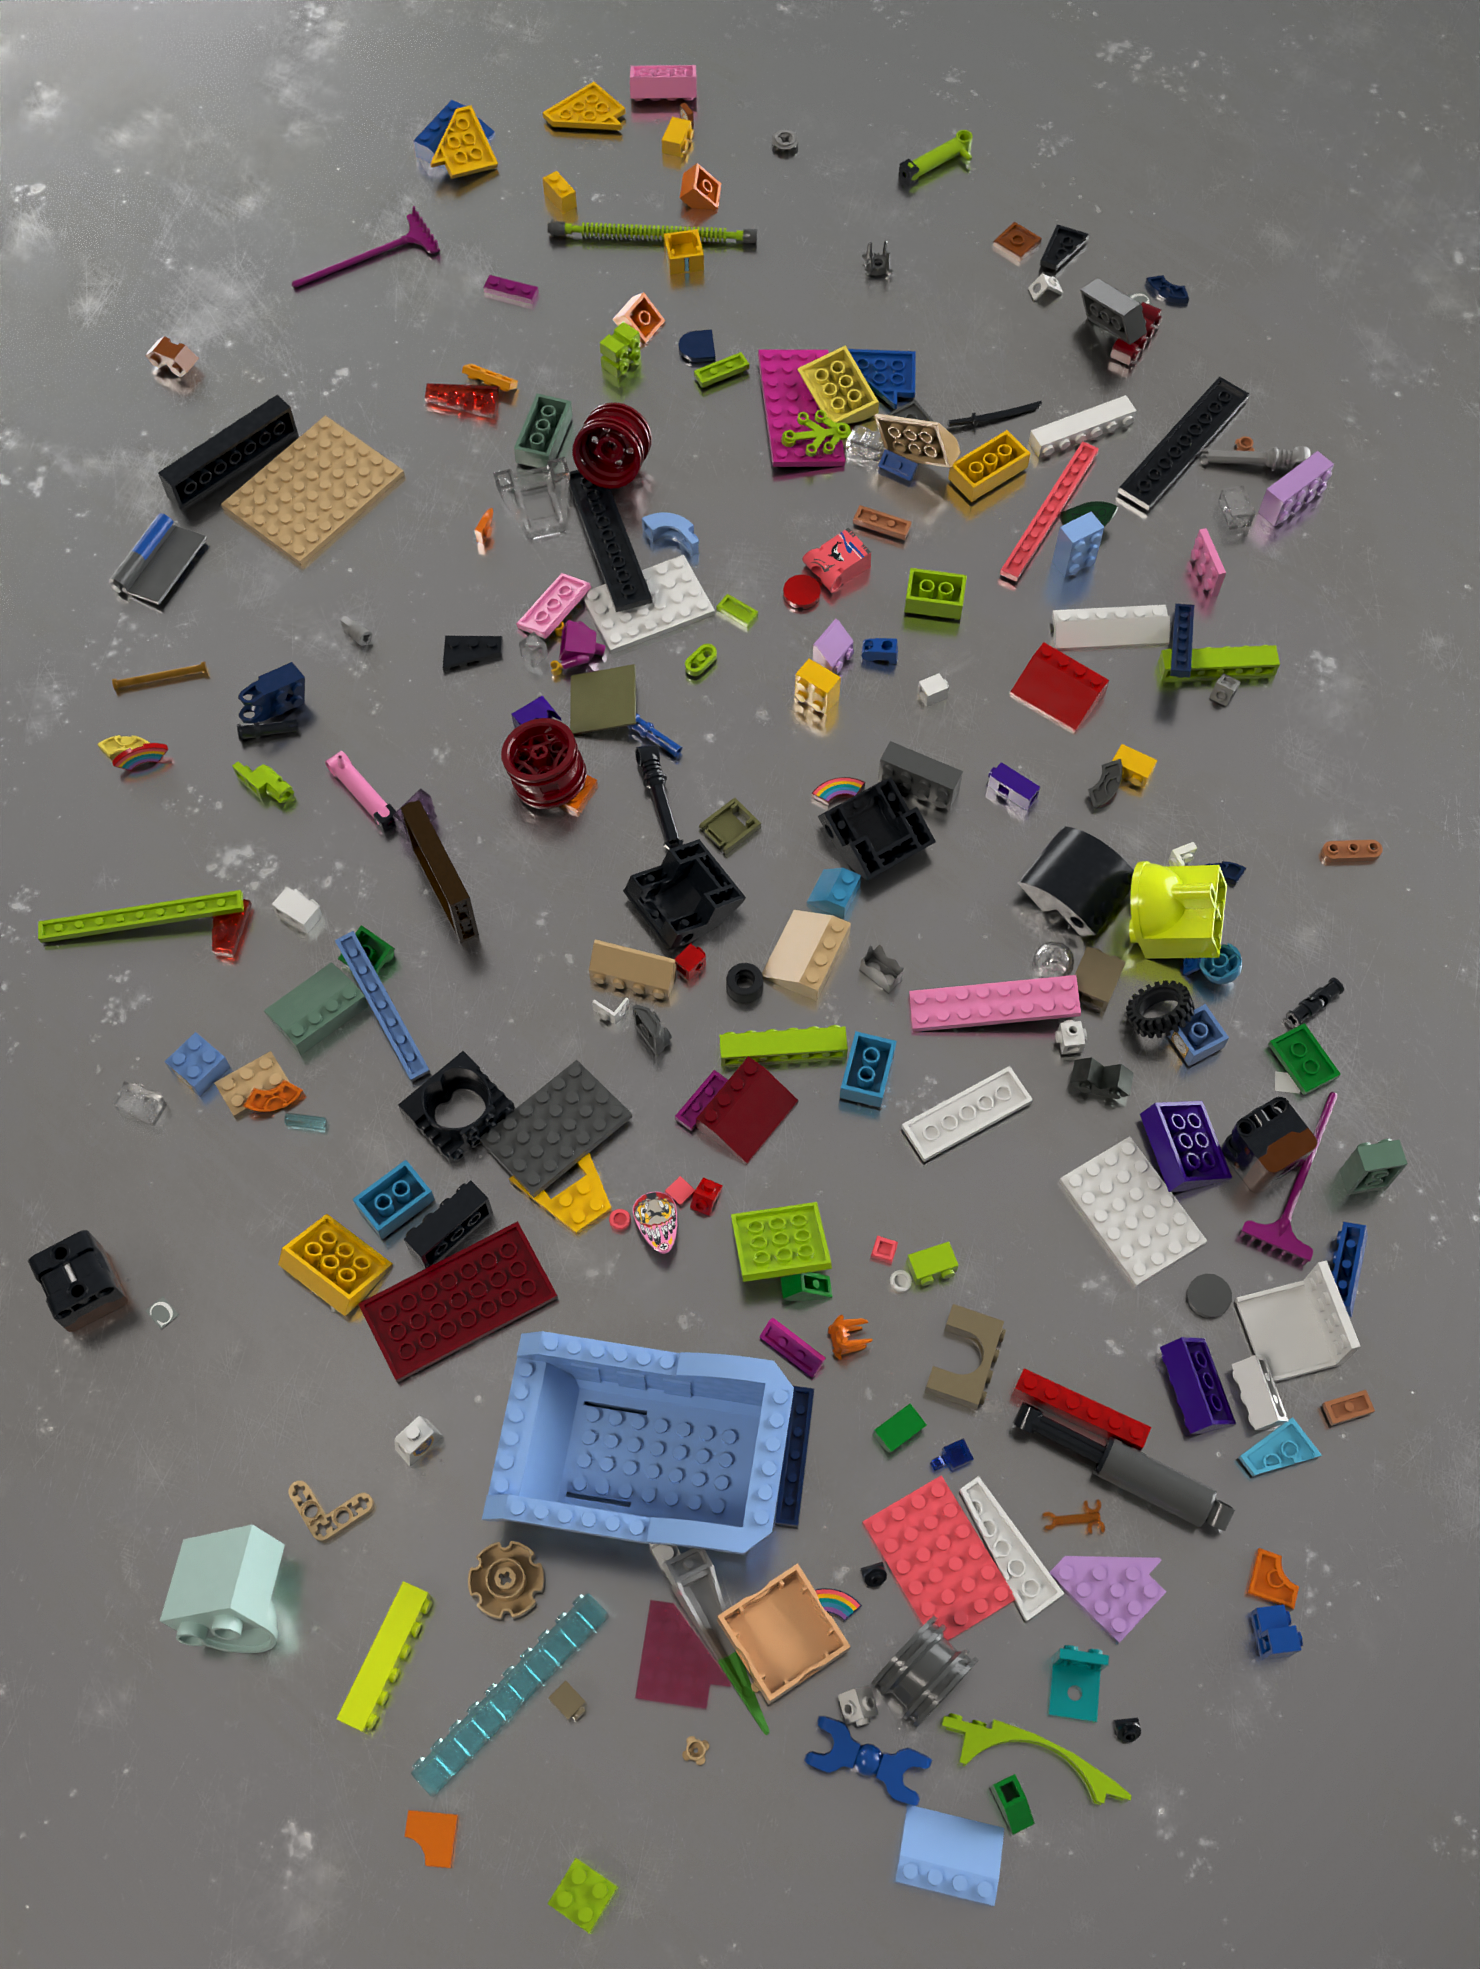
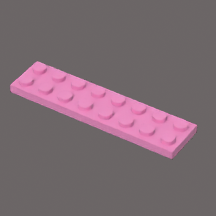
M1076 975L909 991L913 1032L1081 1016Z

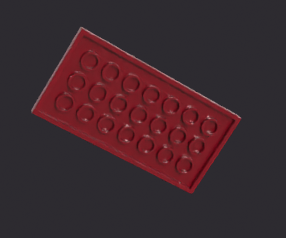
M517 1221L358 1303L396 1382H399L557 1299L558 1295Z

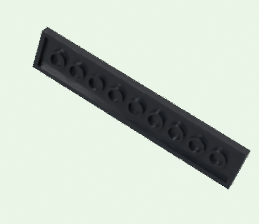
M1219 376L1118 489V493L1149 510L1246 402L1249 393Z
M578 470L565 473L615 611L620 612L653 603L652 596L611 490L591 483Z

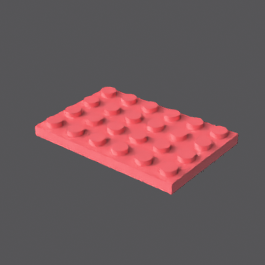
M942 1475L862 1522L921 1625L923 1626L935 1615L938 1618L935 1623L939 1627L941 1625L946 1627L944 1638L947 1641H950L1015 1601L1012 1590Z

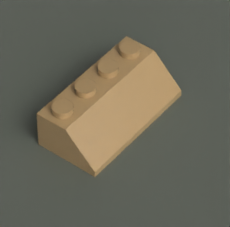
M595 939L589 975L590 979L599 984L608 983L619 989L627 988L639 994H651L658 999H669L676 980L675 959Z

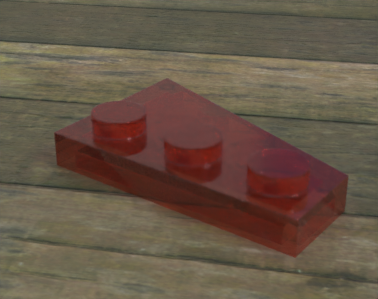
M243 899V912L212 916V951L215 955L235 956L252 905L250 900Z

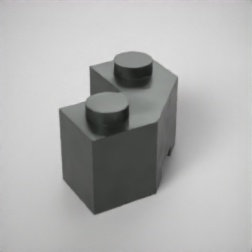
M1092 1057L1077 1059L1074 1061L1070 1083L1081 1092L1120 1099L1121 1097L1130 1096L1134 1073L1123 1064L1103 1066Z

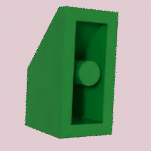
M807 1272L781 1277L783 1299L802 1302L832 1298L830 1276Z

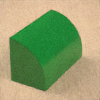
M910 1403L874 1429L872 1435L887 1452L891 1453L926 1427L927 1424Z

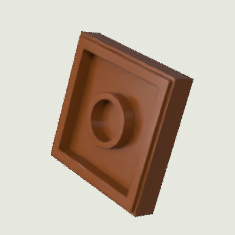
M1013 222L994 240L993 246L1021 262L1041 243L1042 238L1018 223Z

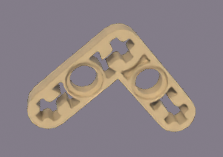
M296 1481L292 1483L288 1492L312 1536L319 1542H327L369 1515L373 1511L375 1504L369 1494L359 1493L326 1514L306 1482ZM298 1487L301 1489L305 1488L303 1494L308 1501L303 1502L298 1495L294 1496L297 1493L296 1489ZM361 1499H363L364 1501L369 1500V1502H367L366 1509L360 1507L357 1510H355V1512L358 1515L354 1517V1514L349 1509V1507L352 1505V1507L355 1509L358 1506H360L359 1501ZM311 1505L316 1506L318 1509L317 1514L312 1518L306 1517V1508ZM342 1511L349 1513V1520L344 1524L337 1522V1516ZM332 1518L333 1523L338 1528L334 1530L331 1526L326 1530L327 1534L325 1536L317 1535L320 1532V1526L326 1528L331 1525L328 1520Z

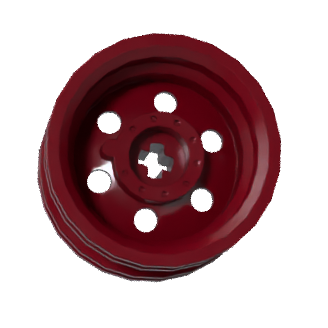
M614 402L598 406L587 417L573 443L572 455L578 471L588 481L600 487L611 489L626 486L637 476L642 463L650 451L652 445L650 427L645 418L628 405Z

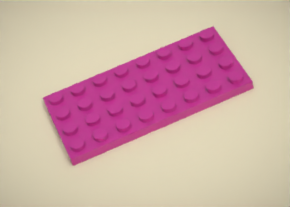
M758 350V362L773 467L845 466L846 461L842 441L837 443L832 454L828 455L823 451L824 444L831 441L833 436L824 439L817 449L816 455L813 457L808 456L805 451L807 445L812 444L816 438L797 440L792 447H786L781 442L782 435L787 430H792L795 433L813 431L797 422L798 415L801 412H806L810 420L824 429H830L825 424L818 423L815 420V414L820 409L797 368L828 354V350Z

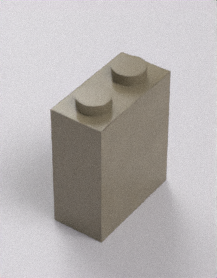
M1087 946L1075 973L1079 1001L1106 1011L1126 962L1117 956L1103 953L1098 948Z

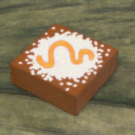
M686 103L680 104V118L691 121V127H693V111Z

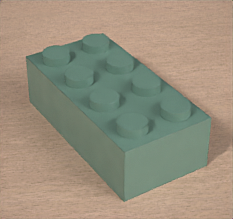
M536 394L514 446L516 463L551 471L573 416L571 401Z

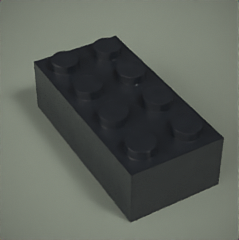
M471 1180L467 1184L464 1183L459 1186L451 1198L443 1200L434 1213L427 1214L417 1228L413 1227L406 1233L404 1241L410 1254L425 1269L434 1265L493 1213L489 1198Z

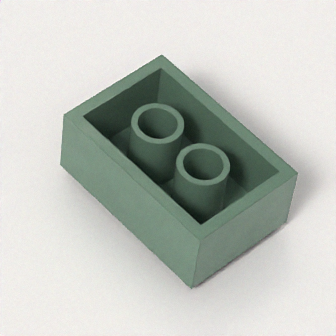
M1384 1139L1371 1145L1369 1142H1365L1357 1146L1340 1169L1347 1194L1389 1187L1408 1164L1400 1139L1394 1141Z

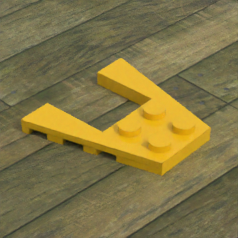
M590 1153L576 1163L585 1176L552 1199L544 1190L533 1198L513 1176L509 1178V1182L512 1185L518 1187L522 1193L537 1202L541 1208L552 1214L555 1219L576 1235L612 1211Z

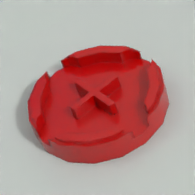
M804 574L795 575L785 582L783 596L787 604L793 608L803 607V609H807L819 601L820 585L813 577Z

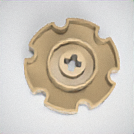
M510 1541L509 1546L504 1548L500 1542H496L487 1546L476 1556L479 1565L476 1568L471 1567L469 1570L468 1588L472 1598H480L477 1607L484 1614L494 1619L502 1620L504 1614L510 1613L512 1618L516 1619L528 1613L537 1604L533 1597L536 1593L543 1592L545 1578L541 1563H533L535 1553L529 1547L519 1542ZM509 1575L511 1583L506 1582L503 1585L502 1577L507 1578Z

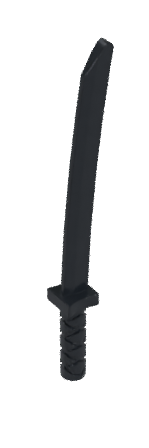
M1042 401L976 416V413H972L971 417L948 420L947 425L948 427L972 424L973 427H977L979 422L1035 410L1041 406Z

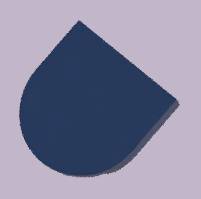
M712 329L691 331L684 334L679 340L680 355L689 359L690 362L716 361Z

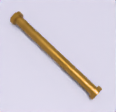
M204 661L199 665L120 680L115 678L112 679L114 690H119L120 687L198 672L208 673Z

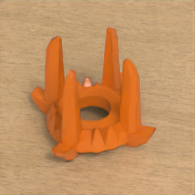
M840 1315L828 1327V1334H831L834 1347L832 1351L838 1359L842 1360L841 1355L861 1351L867 1347V1343L872 1342V1338L848 1340L850 1334L847 1332L862 1329L863 1327L855 1325L868 1323L866 1319L843 1320L844 1316Z

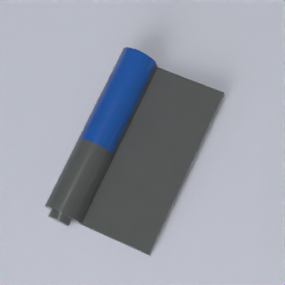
M159 513L110 578L111 588L116 592H124L160 604L205 543L207 537L177 527L169 516Z

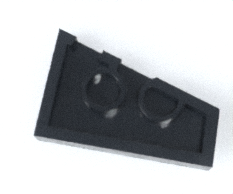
M1057 224L1041 258L1040 265L1057 270L1089 239L1090 234Z
M445 636L443 672L450 670L451 667L467 666V663L482 662L501 657L503 637Z

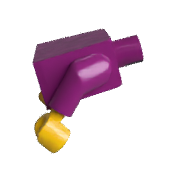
M567 620L565 625L561 622L555 628V634L561 636L559 655L561 663L556 660L551 662V668H555L551 670L553 675H560L562 668L565 670L589 663L594 654L604 655L605 645L596 643L597 633L582 621L573 622Z

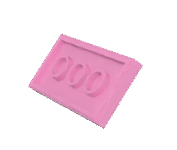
M561 573L516 623L518 629L547 639L592 588L590 583Z

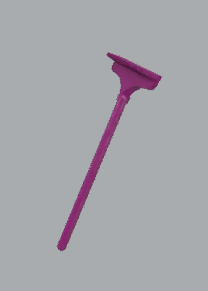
M413 206L412 214L406 216L410 226L406 235L294 280L291 285L297 288L408 243L422 245L428 253L440 252L438 241L434 239V235L431 234L429 228L427 229L423 218L420 217L419 212H416V208Z
M1331 1092L1328 1095L1314 1132L1317 1146L1302 1164L1281 1217L1274 1223L1266 1225L1251 1220L1246 1221L1240 1234L1241 1238L1246 1234L1250 1235L1251 1242L1256 1239L1261 1240V1247L1267 1243L1272 1245L1271 1251H1274L1276 1248L1281 1249L1282 1256L1286 1253L1293 1254V1261L1298 1257L1302 1258V1265L1311 1261L1313 1249L1298 1240L1292 1232V1214L1336 1102L1337 1093Z

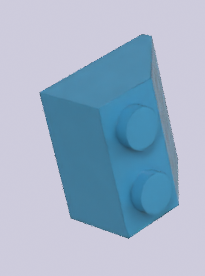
M845 868L824 869L807 900V904L844 919L860 888L861 875Z

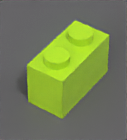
M949 1241L909 1254L906 1260L915 1286L922 1284V1286L929 1285L934 1282V1279L940 1277L943 1279L950 1278L955 1275L959 1266Z

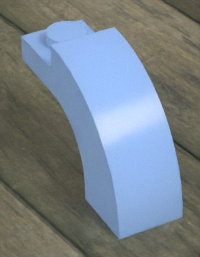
M666 512L654 513L642 518V529L653 542L664 537L674 538L680 541L692 556L699 552V539L694 534V525L686 518Z

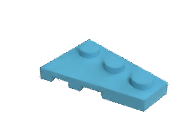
M1292 1417L1288 1422L1282 1424L1238 1458L1253 1477L1322 1456V1454Z

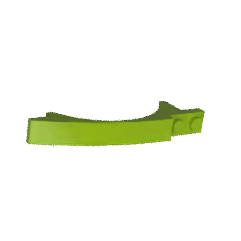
M949 1713L948 1717H942L941 1729L963 1734L957 1765L965 1766L980 1752L999 1744L1011 1742L1035 1744L1056 1753L1075 1769L1084 1781L1094 1804H1105L1106 1796L1125 1802L1131 1800L1132 1795L1113 1779L1076 1754L1035 1733L995 1719L991 1721L990 1728H986L987 1724L978 1720H972V1723L962 1721L963 1717L957 1714Z

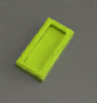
M726 594L716 606L717 611L746 628L758 616L757 610L729 594Z

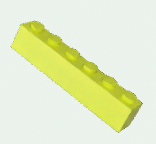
M404 1581L402 1582L336 1718L338 1721L365 1734L368 1729L372 1730L378 1717L375 1714L379 1706H383L388 1698L389 1692H387L390 1683H394L400 1671L398 1666L401 1660H405L411 1648L409 1643L412 1636L416 1637L421 1628V1623L419 1622L423 1613L427 1614L432 1605L430 1600L432 1596L428 1592Z

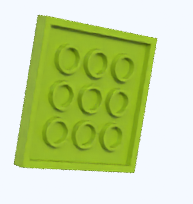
M817 1202L731 1214L743 1282L832 1269Z

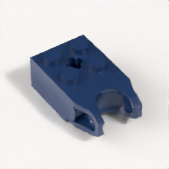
M293 662L258 676V681L251 683L238 696V699L244 705L239 712V718L243 723L263 722L281 715L292 708L299 707L305 703V676ZM247 694L252 695L251 700H245L243 697ZM247 712L255 713L252 718H246L244 714Z

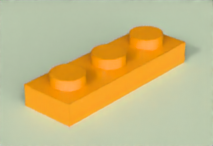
M474 364L464 365L462 373L467 374L468 378L483 380L484 384L499 386V389L509 392L517 388L518 381Z

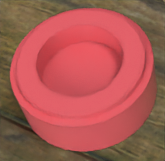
M624 1209L614 1210L609 1217L611 1228L617 1232L626 1231L631 1225L630 1214Z

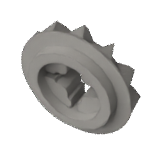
M780 130L772 137L773 147H776L777 150L781 149L783 152L785 150L790 152L791 149H796L799 141L797 134L790 130Z

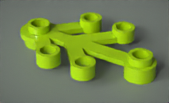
M823 410L816 412L815 420L818 423L825 424L830 429H824L810 420L806 412H801L798 415L797 422L813 431L795 433L792 430H787L783 433L781 442L786 447H792L797 440L816 438L812 444L807 445L805 451L808 456L813 457L816 455L817 449L824 439L833 436L831 441L826 442L823 447L824 453L830 455L839 441H843L850 436L851 429L846 423H836L826 417V412Z

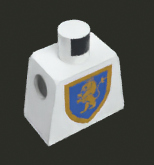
M418 1416L395 1437V1451L411 1467L443 1435L428 1419Z

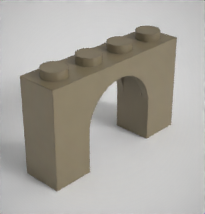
M953 1304L945 1331L974 1342L981 1353V1365L969 1374H956L933 1366L924 1393L973 1410H977L979 1404L983 1405L987 1394L983 1389L985 1383L990 1384L993 1375L990 1366L992 1362H997L1000 1352L996 1347L998 1341L1003 1342L1006 1329L1002 1328L1004 1321Z

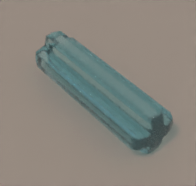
M286 1113L284 1123L289 1126L325 1130L327 1120L325 1117Z

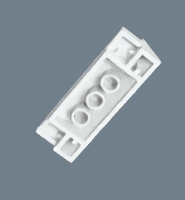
M1166 605L1052 611L1053 638L1055 649L1057 650L1169 645L1170 616L1167 614Z

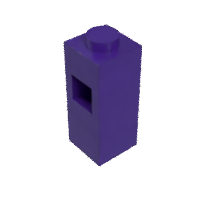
M1002 762L997 768L993 767L989 772L988 786L1025 810H1028L1038 798L1040 786Z

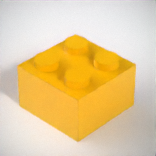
M808 659L795 674L794 696L799 701L812 706L814 710L826 715L839 700L841 677L813 660Z

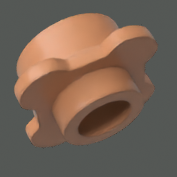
M1243 436L1235 441L1237 445L1236 451L1255 450L1252 447L1253 440L1250 437Z

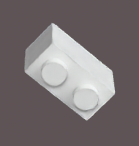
M286 887L271 904L276 915L307 934L323 916L320 905L315 900H308L297 889L293 891L289 887Z

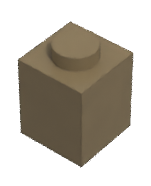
M566 1680L548 1697L569 1722L572 1719L577 1721L586 1712L584 1707L587 1703Z

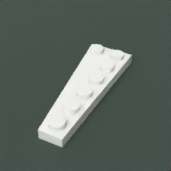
M978 1476L962 1487L959 1491L999 1571L1012 1590L1015 1602L1024 1620L1027 1622L1063 1596L1064 1592L981 1478Z

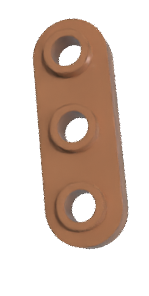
M1376 840L1328 841L1321 849V856L1327 862L1375 861L1382 854L1383 848Z

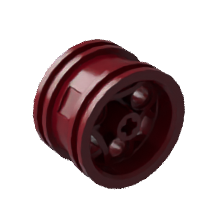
M551 718L530 720L515 728L503 743L501 750L503 765L511 778L517 796L527 805L538 809L556 808L574 799L582 790L587 778V768L578 750V745L572 731L561 721Z

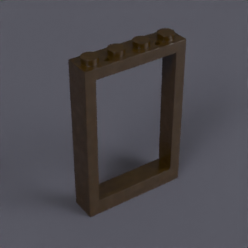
M420 800L408 802L403 807H400L412 850L459 942L463 943L479 935L470 897Z

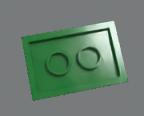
M1305 1023L1268 1043L1303 1095L1339 1078L1341 1075Z

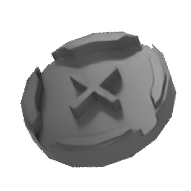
M1202 1274L1191 1281L1187 1289L1188 1303L1196 1314L1204 1318L1219 1317L1229 1309L1232 1302V1291L1229 1284L1223 1278L1215 1274Z

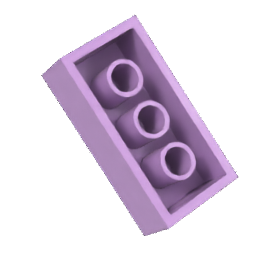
M1319 451L1315 452L1267 488L1258 513L1273 526L1279 522H1284L1292 512L1296 513L1304 503H1309L1317 493L1321 494L1327 488L1326 483L1332 475L1331 471L1334 464Z

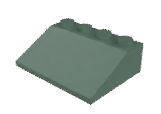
M331 962L266 1008L264 1012L301 1056L366 1009L368 1003L358 987Z

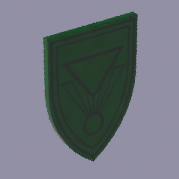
M1093 501L1060 512L1065 525L1092 512L1105 527L1114 517L1118 506L1108 502Z

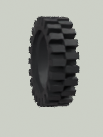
M1163 980L1162 985H1160L1158 981L1154 982V987L1148 984L1146 985L1147 990L1144 991L1141 988L1138 990L1139 995L1135 993L1132 995L1133 1000L1129 999L1126 1006V1014L1136 1034H1141L1142 1037L1148 1035V1038L1152 1039L1156 1034L1157 1038H1162V1033L1170 1036L1171 1030H1174L1176 1033L1179 1031L1178 1026L1184 1028L1186 1026L1185 1021L1190 1022L1192 1020L1191 1016H1194L1195 1006L1189 990L1182 983L1179 982L1177 984L1176 981H1171L1169 984L1168 980ZM1162 1001L1178 1002V1005L1166 1015L1156 1018L1143 1017L1144 1012L1154 1004Z

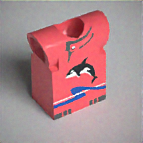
M847 528L821 545L820 548L808 551L803 556L802 561L815 575L821 578L823 585L831 593H834L842 583L848 582L871 568V551Z

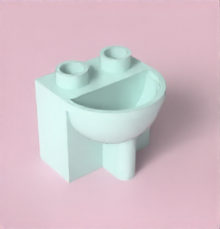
M253 1524L183 1539L160 1622L176 1630V1640L189 1646L205 1645L214 1649L235 1653H260L272 1649L277 1642L278 1630L277 1614L271 1597L285 1544Z

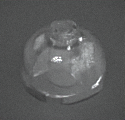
M1052 941L1044 943L1035 952L1032 965L1033 971L1039 978L1069 976L1074 967L1073 953L1069 947L1061 942Z

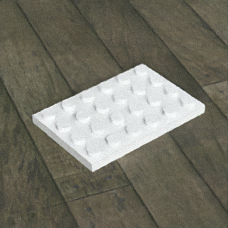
M684 555L642 570L653 603L616 612L606 584L590 589L582 598L610 654L715 615L712 604Z
M1130 1136L1059 1179L1060 1184L1134 1287L1139 1286L1207 1243V1239L1173 1193L1168 1191L1164 1181Z

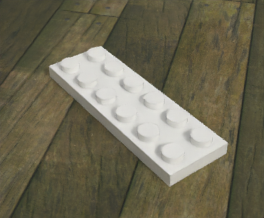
M1008 1066L903 1123L901 1128L923 1162L1031 1104L1033 1099L1012 1068Z

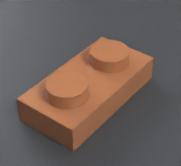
M1366 1390L1322 1404L1331 1426L1375 1412Z

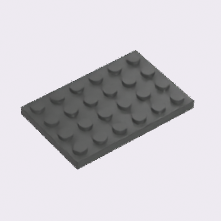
M575 1060L518 1106L513 1113L508 1114L506 1119H502L497 1123V1126L492 1127L489 1133L486 1132L482 1135L480 1143L535 1198L631 1119L632 1113L578 1060Z

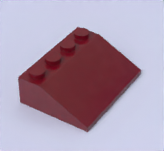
M748 1056L696 1118V1128L747 1165L799 1100L765 1067Z

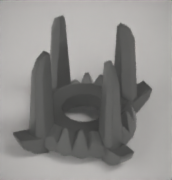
M884 241L883 253L881 255L879 252L877 255L872 253V242H869L866 254L862 255L867 270L865 274L868 276L872 274H891L894 270L890 269L888 242ZM880 261L882 262V265L876 266L874 265V262Z

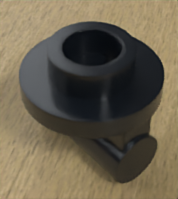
M883 1562L860 1568L862 1578H864L866 1585L870 1587L880 1586L887 1578Z
M1138 1717L1113 1720L1114 1729L1121 1741L1133 1742L1140 1737L1141 1728Z

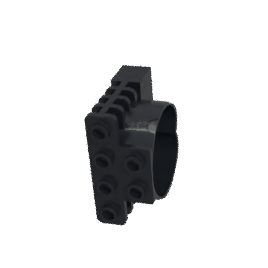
M464 1051L459 1053L398 1104L400 1112L417 1130L419 1129L430 1143L447 1158L450 1164L461 1160L468 1149L474 1148L480 1143L482 1135L486 1132L489 1133L492 1127L497 1126L498 1122L506 1119V1116L515 1110L514 1103L506 1097L503 1091L497 1088L495 1083L489 1080V1077L480 1070V1067ZM464 1090L475 1093L483 1100L486 1106L483 1114L475 1122L464 1127L448 1128L436 1122L435 1114L437 1108L450 1103L453 1095L458 1091Z

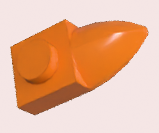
M489 508L484 513L475 528L476 541L484 544L486 538H489L492 533L490 525L493 518V508Z

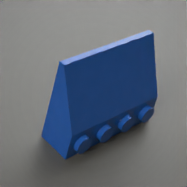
M451 100L415 138L413 142L417 158L431 164L455 110L465 107V105ZM477 116L489 142L495 135V131ZM445 165L437 166V167H439V168H441V169L447 171Z

